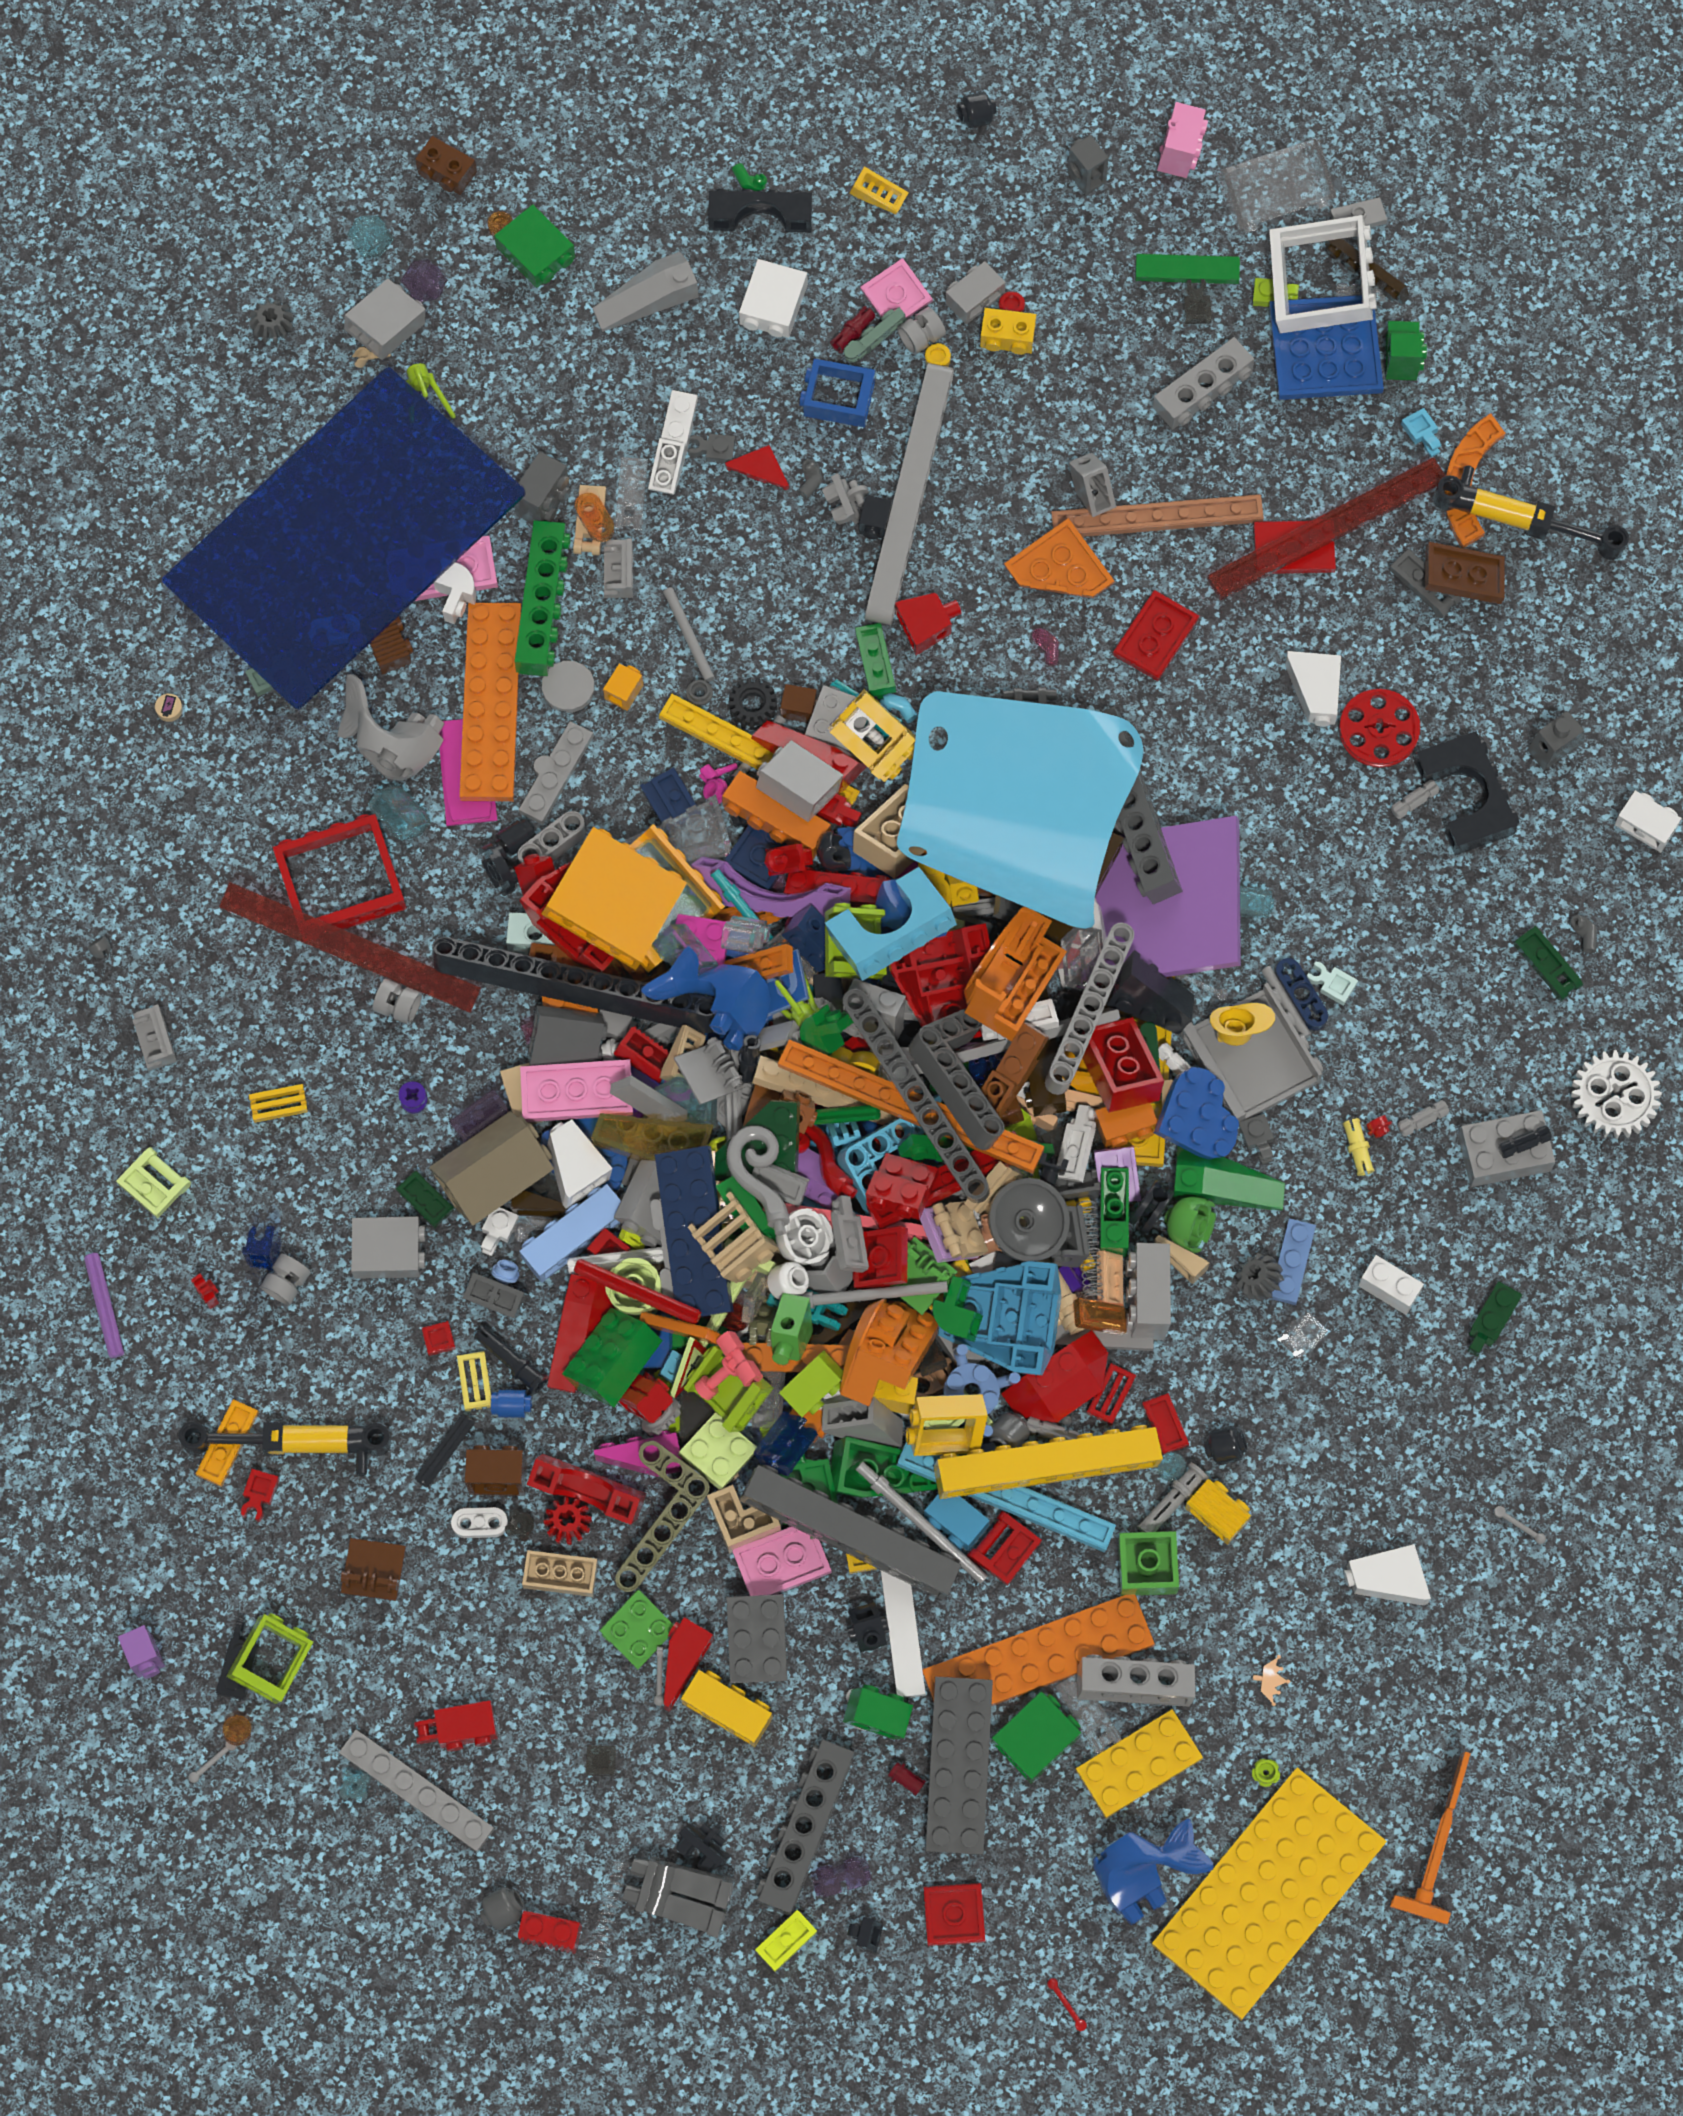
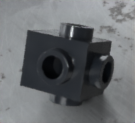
M875 1602L848 1610L851 1626L847 1627L850 1642L857 1643L860 1653L873 1651L887 1645L885 1633H889V1627L886 1617H880Z

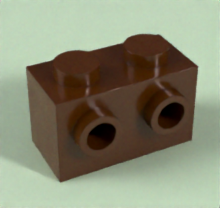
M434 136L429 139L415 159L420 176L426 180L432 179L439 183L447 192L453 191L458 195L462 194L477 173L475 159Z

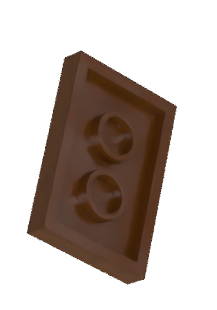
M1428 542L1425 548V590L1501 605L1505 599V557Z

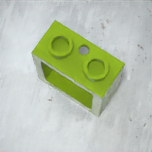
M269 1613L268 1616L263 1614L258 1617L226 1677L277 1704L282 1702L313 1641L307 1638L309 1634L297 1627L290 1629L283 1625L284 1620ZM263 1628L298 1646L278 1686L242 1667Z

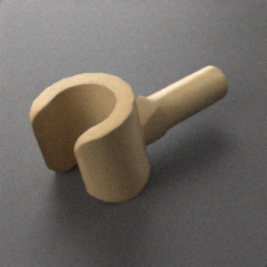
M359 347L352 356L359 357L354 364L358 368L364 367L368 360L378 358L365 347Z

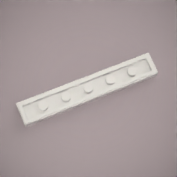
M904 1527L896 1528L904 1533ZM881 1571L896 1693L904 1698L926 1696L912 1587L910 1584Z

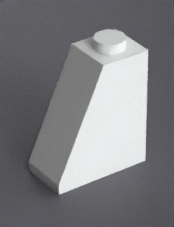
M1287 652L1285 667L1308 723H1314L1320 727H1326L1330 724L1335 725L1338 710L1341 655Z
M572 1119L565 1124L561 1122L551 1129L547 1146L553 1157L551 1162L562 1204L567 1209L588 1195L593 1189L607 1182L610 1179L613 1168Z
M1415 1544L1351 1560L1347 1564V1570H1344L1346 1584L1348 1587H1353L1354 1594L1417 1605H1426L1431 1599Z

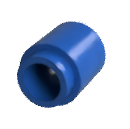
M499 1390L491 1394V1414L498 1415L499 1418H526V1412H531L532 1396H527L526 1390Z

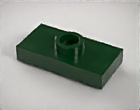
M416 1170L396 1188V1191L434 1229L454 1211V1207Z

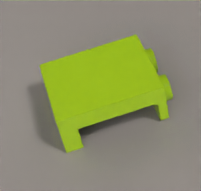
M836 903L834 907L825 912V922L849 909L866 931L881 934V918L885 916V910L877 909L876 905H861L860 908H851L849 903ZM825 925V977L860 979L831 940ZM883 968L875 975L866 979L878 980L887 975V968Z
M719 1345L710 1347L704 1353V1360L700 1366L688 1375V1382L684 1386L687 1392H695L699 1395L695 1389V1383L703 1376L710 1378L723 1367L722 1359L725 1355ZM730 1374L717 1386L719 1392L711 1400L702 1399L725 1420L722 1426L729 1433L743 1431L774 1388L763 1378L759 1382H753L750 1387H745L738 1376L735 1377Z

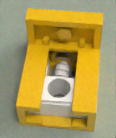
M865 689L828 727L829 732L861 760L875 777L884 782L888 778L893 780L902 770L900 765L906 759H913L916 736ZM858 717H865L868 719V724L863 729H856L854 721ZM876 724L889 735L885 741L880 731L878 732L874 728ZM867 736L870 738L869 740L874 742L873 744H879L880 746L875 750L863 738Z

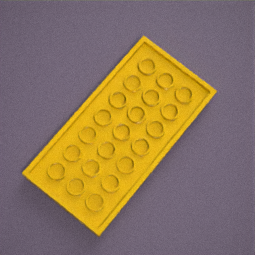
M1297 1767L1151 1945L1237 2018L1242 2020L1387 1841Z

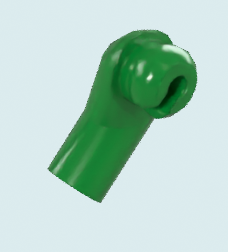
M742 163L736 164L732 168V172L743 189L759 192L765 188L767 183L765 175H749Z

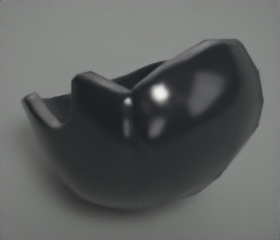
M832 830L825 832L817 841L816 853L822 867L830 872L849 870L851 868L850 850L839 845V841L843 837L834 834Z

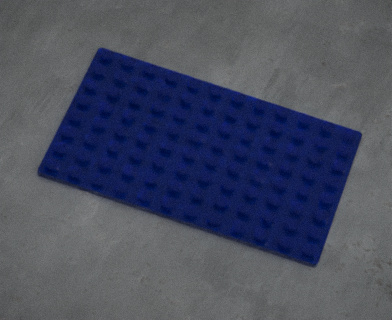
M387 367L162 578V582L294 709L299 710L526 495V491L392 368Z

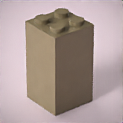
M511 1111L429 1167L455 1210L472 1226L554 1170L549 1161L553 1157L544 1145L541 1146L537 1140L539 1135L531 1123L528 1124L522 1116L517 1117Z

